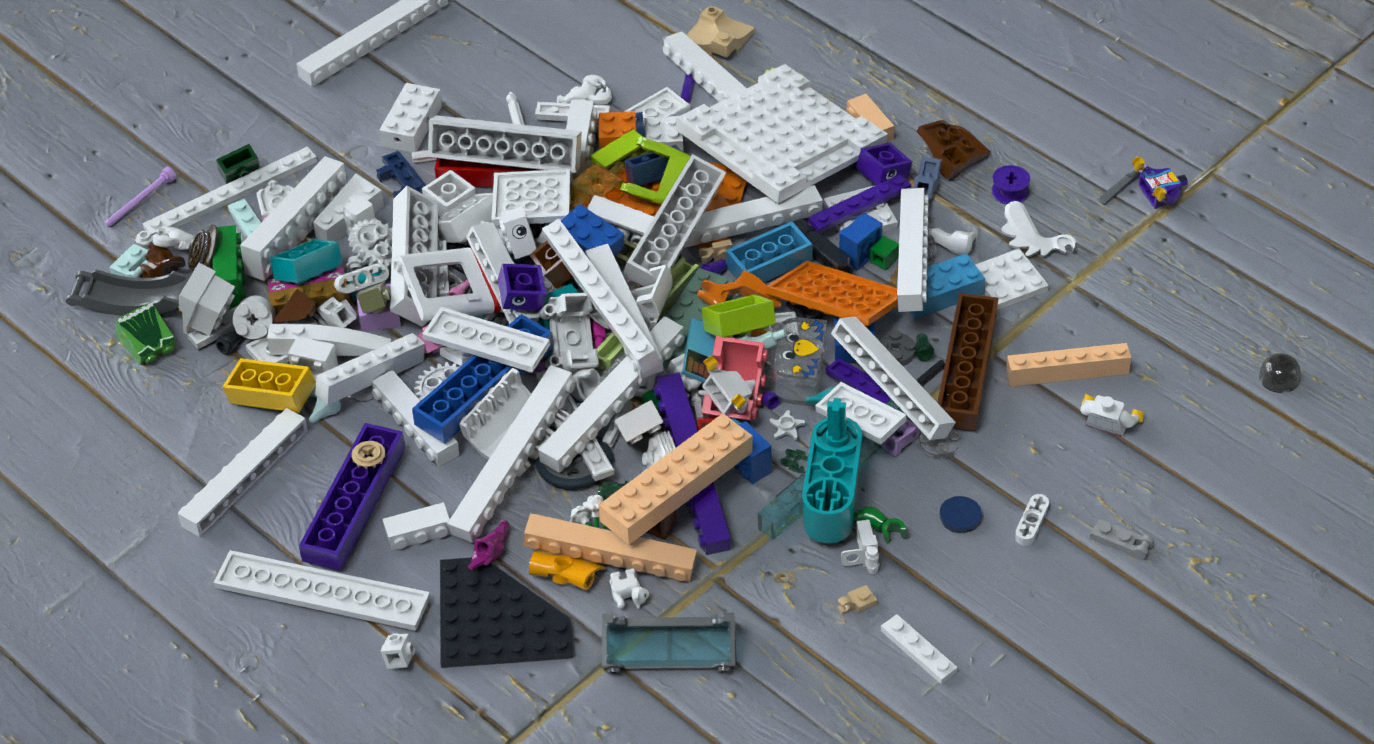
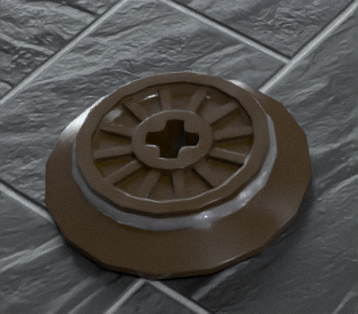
M214 224L208 226L207 229L199 230L195 235L188 256V267L193 272L198 263L209 267L217 242V227Z

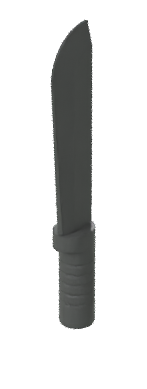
M1133 170L1131 173L1126 174L1123 179L1101 195L1100 202L1103 205L1108 203L1130 182L1135 180L1140 175V172Z

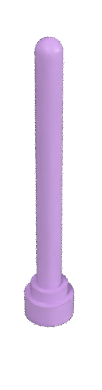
M170 167L163 169L156 181L108 218L105 224L109 227L112 226L164 183L167 184L177 178L174 170Z

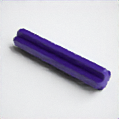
M685 74L681 98L687 103L691 102L695 83L692 74Z

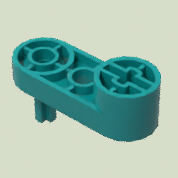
M834 398L833 402L828 401L827 418L814 426L802 493L804 530L809 537L823 543H836L845 539L851 534L854 527V507L862 456V431L857 422L846 417V402H841V398Z

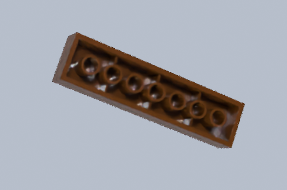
M959 293L937 402L956 422L952 428L976 431L998 313L999 298Z

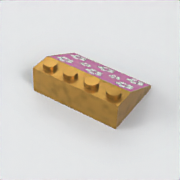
M344 265L337 266L333 271H325L321 273L320 277L309 278L306 280V283L296 285L294 282L283 283V281L274 280V278L267 279L269 302L273 305L276 316L296 289L317 303L316 308L331 297H334L338 302L346 299L351 305L349 293L338 292L334 286L336 278L345 274ZM344 281V283L341 284V286L345 287V285H347V281Z

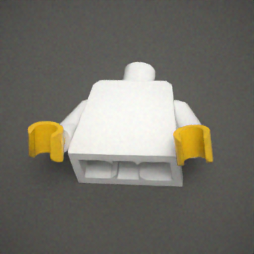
M712 355L705 359L703 362L707 366L710 375L702 387L721 413L726 415L734 410L740 414L745 412L753 390L752 382L749 380L744 381L736 371L718 369L717 366L719 364Z

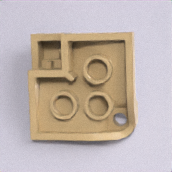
M710 6L700 14L697 24L688 32L687 36L709 56L712 57L716 53L728 57L732 52L737 53L755 33V27L731 19L725 14L724 10Z

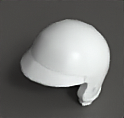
M593 368L582 369L573 375L575 387L571 394L576 400L584 402L602 383L603 380L599 373Z

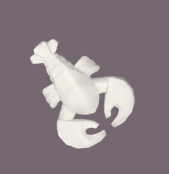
M589 75L583 79L582 86L574 87L565 97L557 96V103L571 104V100L594 101L595 105H606L611 101L612 94L602 77ZM601 85L606 87V92L602 88L595 95L596 89L601 88Z
M163 227L153 235V243L159 247L175 246L179 250H188L195 236L175 227Z

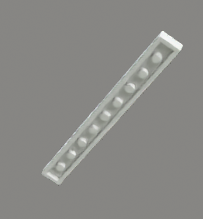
M307 146L143 223L145 231L150 232L152 235L156 234L157 230L163 227L178 228L267 186L268 182L272 179L278 181L316 163L317 157Z

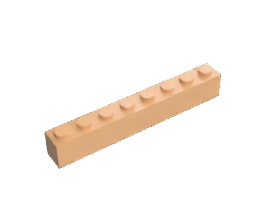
M530 513L525 528L523 546L532 549H541L555 554L559 553L573 558L590 560L595 563L609 564L614 567L634 568L636 572H645L659 577L663 576L686 582L691 580L697 553L696 549L642 537L637 538L631 544H627L610 530Z

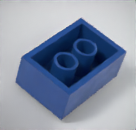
M581 204L561 220L585 255L586 250L605 244L609 245L614 257L624 248V233Z

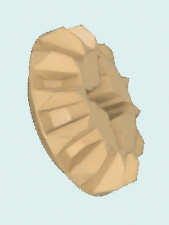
M375 441L362 442L352 451L353 463H356L358 468L362 466L366 469L369 466L375 468L376 464H382V460L385 458L384 447ZM370 454H372V456H373V457L368 456L367 458H365V455H370Z

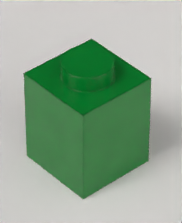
M885 236L870 249V263L885 271L899 258V243Z

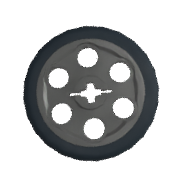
M596 436V440L612 466L613 454L611 448L606 442L602 441L601 437ZM577 454L572 459L571 464L560 473L540 462V457L535 460V466L539 475L553 486L576 489L598 482L592 477L580 454ZM571 472H577V473H578L577 476H573V477H572V476H569L568 474L571 473Z

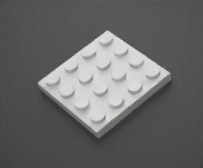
M570 169L494 173L491 218L494 226H500L499 220L502 219V212L524 206L529 224L552 223L557 219L561 221L570 213Z

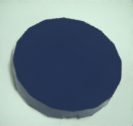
M636 112V132L645 138L643 112Z
M955 496L947 499L941 505L939 517L943 526L948 530L965 533V531H972L980 525L982 511L979 504L973 499Z

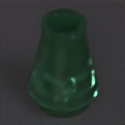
M924 333L916 336L914 354L920 361H928L934 354V348L928 336Z

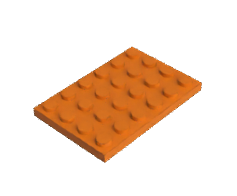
M805 261L766 286V294L772 295L776 299L788 300L792 304H800L811 310L822 311L827 315H835L841 318L857 317L864 326H869L898 306L897 288L810 261Z

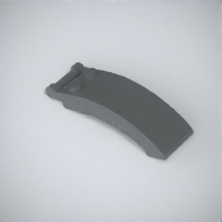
M97 269L93 270L92 273L81 270L77 272L76 282L71 294L67 296L65 301L70 306L78 305L124 316L152 302L158 313L162 314L178 308L179 295L191 276L172 271L171 274L161 277L130 278ZM89 282L82 297L78 296L83 283Z

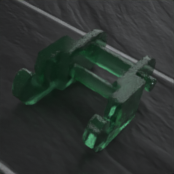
M786 449V457L781 458L780 463L789 467L791 471L803 473L804 467L801 466L799 469L796 461L797 459L808 461V455L805 456V451L796 449V451Z

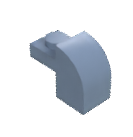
M922 156L919 175L915 177L913 188H924V194L928 195V199L934 197L939 184L942 159Z

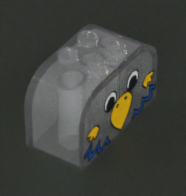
M789 318L781 322L776 330L777 332L785 329L787 337L777 340V344L770 347L772 352H768L767 364L770 366H768L767 378H770V389L780 397V402L815 407V405L807 404L805 399L809 396H815L819 392L827 351V320Z

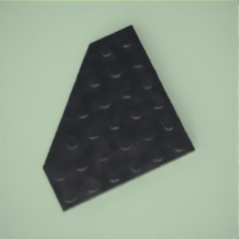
M473 557L440 560L441 668L573 659L571 618L492 563L488 565L483 564L470 570L468 566L473 562Z

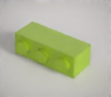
M631 130L604 148L596 151L591 155V169L605 180L625 169L624 160L648 153V151L643 150L641 146L636 144L638 137L643 136L635 130Z

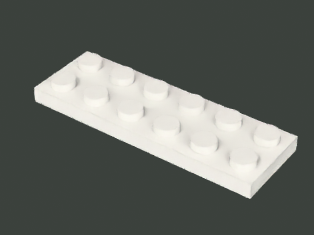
M440 307L423 332L424 340L532 373L550 346V339Z

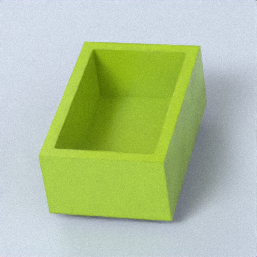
M755 294L701 308L704 331L722 338H733L735 334H750L751 330H765L770 325L776 324L773 300Z

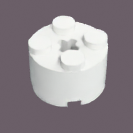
M250 296L244 299L235 309L233 325L239 335L248 339H258L268 333L270 324L275 323L273 320L276 317V311L266 298ZM252 314H255V318H258L256 321L251 317Z

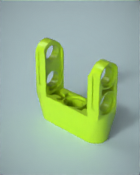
M639 136L636 144L641 146L643 150L669 158L658 192L632 183H622L620 191L662 205L691 156L673 147Z

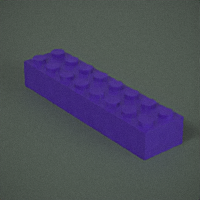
M369 423L363 425L299 544L302 562L338 571L343 569L406 448L403 431ZM365 441L380 443L385 449V458H383L382 464H376L375 468L373 466H369L367 469L364 466L358 468L357 464L353 463L352 451L358 444ZM372 454L365 455V458H367L368 456L373 457Z

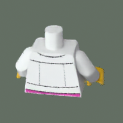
M1086 393L1080 409L1083 415H1089L1085 426L1123 437L1126 428H1130L1138 422H1143L1145 411L1133 409L1131 415L1123 402L1113 400L1109 396L1097 395L1092 397Z

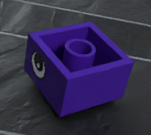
M888 142L862 148L856 168L877 185L898 174H901L908 180L913 161Z
M502 263L498 276L502 308L540 311L543 308L547 295L541 265Z

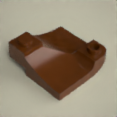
M945 120L921 125L916 131L928 145L934 158L942 159L940 173L947 179L959 176L963 170L987 158L991 153L967 129L949 124Z

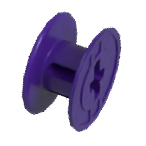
M1006 165L994 172L992 177L994 185L991 191L992 196L997 201L1003 204L1013 201L1021 203L1028 198L1030 175L1025 169L1019 166Z

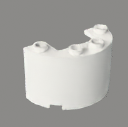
M667 265L654 267L649 270L656 280L655 284L630 290L649 330L656 325L672 287L673 279ZM592 305L593 310L589 315L597 323L609 329L606 321L595 306Z

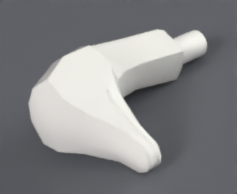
M928 227V236H931V241L946 247L952 253L958 255L971 252L972 243L976 238L975 232L955 231L953 234H949L939 228L931 229Z

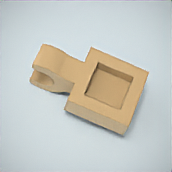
M731 240L712 243L711 248L699 249V257H701L702 264L709 263L712 259L713 261L726 260V250L732 248Z
M865 585L848 592L847 596L839 598L838 602L840 605L837 608L841 614H845L852 609H856L859 613L876 606L877 599L868 586Z

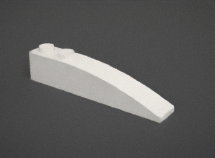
M274 323L270 324L267 336L270 355H288L297 336L334 344L336 356H361L391 343V339L375 334L318 324Z

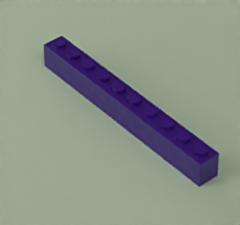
M680 372L656 377V385L653 386L655 398L659 397L660 400L658 402L660 414L664 413V429L669 430L675 447H678L698 432ZM712 482L687 501L689 513H693L695 517L692 518L694 530H698L700 534L698 535L699 547L704 548L706 555L731 550V538L714 482Z

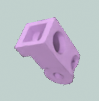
M908 419L882 443L881 448L894 457L899 455L901 449L908 445L909 442L915 441L921 430Z

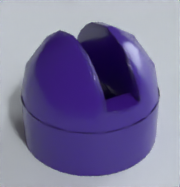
M769 391L763 395V403L768 409H774L779 405L780 397L775 392Z

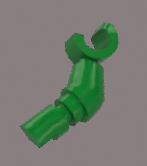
M863 507V509L854 512V526L857 521L870 520L871 528L879 532L882 531L884 541L887 544L890 542L889 533L893 531L900 532L902 538L907 537L903 521L898 518H887L878 508Z

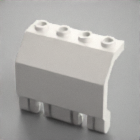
M512 368L508 373L504 374L497 385L492 387L488 394L459 423L463 436L487 460L490 459L531 396L530 391L521 381L519 371ZM562 409L558 410L553 423L549 424L545 430L544 437L538 441L533 454L529 457L534 460L539 457L538 449L554 433L549 427L552 426L558 429L570 416L569 413ZM528 460L525 461L524 468L521 472H518L517 477H520L531 466Z

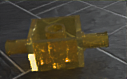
M617 162L610 170H607L593 163L570 183L571 200L573 201L570 203V211L579 204L588 208L594 195L617 202L624 196V192L620 191L624 179L620 175L626 171L625 166Z

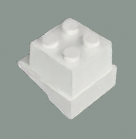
M198 263L181 291L178 307L179 311L182 312L183 332L185 334L189 332L190 328H193L210 336L213 329L218 330L222 318L226 316L230 304L235 297L232 294L235 286L216 276V271L201 263Z

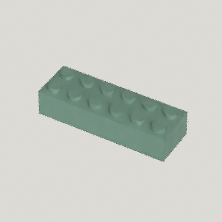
M701 268L697 270L666 315L667 318L684 327L685 340L680 347L673 351L671 357L663 362V368L668 369L672 359L685 354L691 318L703 321L701 308L710 306L697 296L699 290H705L701 287L702 281L709 280L718 284H727L734 282V279ZM732 295L727 296L725 302L730 301Z

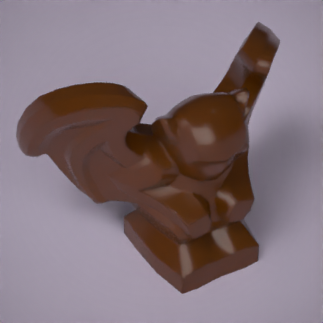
M150 243L148 244L149 250L145 255L146 260L149 262L147 265H140L144 278L165 276L166 273H172V271H177L179 267H185L186 263L183 257L173 256L168 248Z

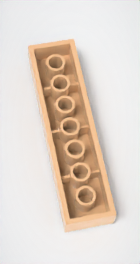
M721 414L600 503V521L627 544H631L753 452L752 435L725 414Z

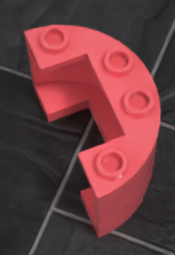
M716 336L712 356H714L719 364L717 366L718 369L736 371L744 381L755 380V387L749 397V404L745 412L740 414L734 410L726 414V416L730 419L735 418L736 420L752 422L757 418V407L762 406L763 402L761 388L766 385L767 376L763 375L764 362H767L768 350H765L764 342ZM705 394L702 415L719 417L722 414L710 396Z

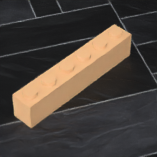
M1127 343L1008 355L1006 374L1010 387L1129 374L1131 355Z

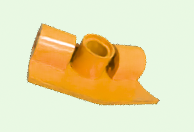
M535 549L530 559L529 575L549 577L552 574V580L557 584L569 583L588 590L593 584L595 572L603 569L606 570V567L590 560Z

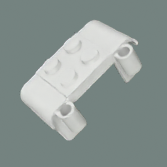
M585 293L562 294L559 297H551L548 300V304L540 310V317L549 319L550 331L552 332L553 355L545 361L547 369L552 365L572 372V375H574L579 370L595 369L599 365L597 349H593L590 318L588 316L593 310L592 302Z

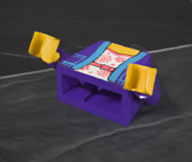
M1136 156L1131 162L1132 165H1135L1134 170L1140 172L1139 187L1154 209L1166 204L1172 206L1180 198L1181 188L1188 184L1187 177L1184 174L1176 176L1170 168H1150L1139 156Z

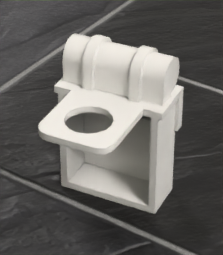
M870 520L857 521L859 549L843 551L841 553L842 565L863 564V567H867L868 573L876 574L879 568L876 535L872 533ZM851 554L858 555L856 560L848 561L846 559Z

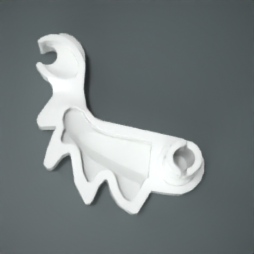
M1013 201L1007 204L1004 212L1007 223L1002 227L1001 232L1007 237L1015 238L1009 242L1010 248L1028 249L1025 253L1027 258L1032 257L1040 252L1041 258H1044L1052 250H1058L1066 254V246H1071L1073 253L1076 243L1074 237L1061 234L1053 238H1044L1038 233L1022 203Z

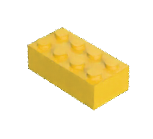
M240 358L222 388L230 404L283 411L288 408L293 412L299 413L314 389L316 381L310 368L307 366Z

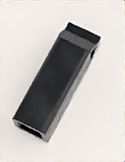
M818 231L806 237L813 244L812 258L820 265L853 274L851 257Z

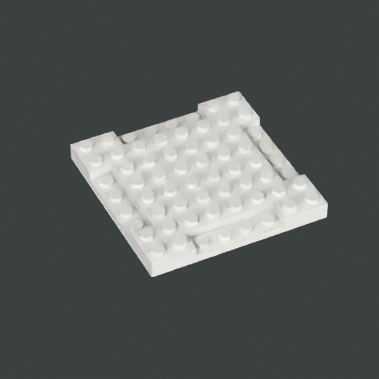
M786 64L759 76L757 84L710 107L703 104L676 118V130L777 203L857 162L862 148L887 143L888 136L886 132L864 117L854 118L810 88V81Z

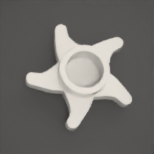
M787 410L779 420H774L773 418L769 420L770 424L778 429L777 433L774 434V439L781 438L787 434L792 436L794 440H797L796 428L805 425L804 420L794 419L790 416V410Z

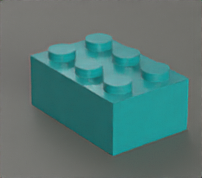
M312 239L269 257L274 280H281L283 283L294 282L296 285L306 283V280L309 278L320 277L321 273L333 271L337 266L343 264L338 242Z

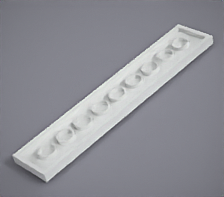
M231 550L214 581V587L217 589L414 631L417 630L431 598L430 592Z

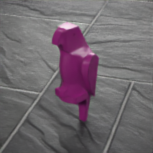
M502 519L500 525L483 539L477 538L475 540L473 562L468 566V569L473 570L483 564L488 565L502 556L506 547L503 544L510 532L508 521Z

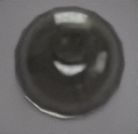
M1284 353L1270 355L1263 361L1259 372V379L1262 380V385L1269 391L1283 393V390L1289 389V392L1295 390L1301 378L1299 363L1294 357Z

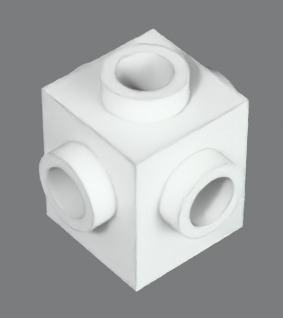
M408 633L387 636L381 649L387 669L408 667L412 656L415 654V645L411 642Z

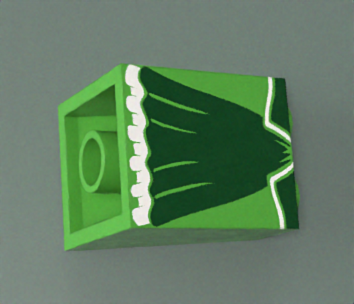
M152 302L116 319L115 335L139 365L145 362L146 364L151 363L157 356L161 354L166 355L173 351L176 340Z

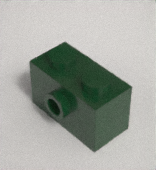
M250 144L216 159L218 171L226 184L260 168L258 157Z

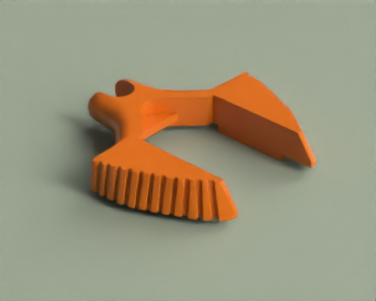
M743 270L736 281L727 284H718L704 280L701 283V287L705 290L697 292L698 298L709 305L725 302L727 296L736 293L745 297L755 294L773 300L774 308L781 306L782 303L780 299L766 294L767 285L759 277L757 278L756 275L748 271L746 272V270ZM751 330V337L761 336L768 331Z

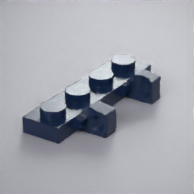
M399 150L382 156V162L385 166L376 170L377 179L381 182L382 180L395 178L402 186L399 191H393V198L406 186L423 194L422 188L426 184Z

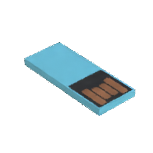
M693 317L690 320L681 374L705 382L710 374L703 361L713 354L716 336L704 331L703 321Z

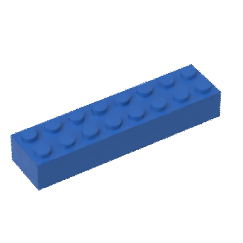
M521 314L507 326L550 339V346L543 357L553 349L552 332ZM473 355L412 408L414 425L445 444L461 430L459 423L462 418L474 409L475 405L488 394L492 387L497 385L504 374L514 368L519 371L521 377L527 371Z

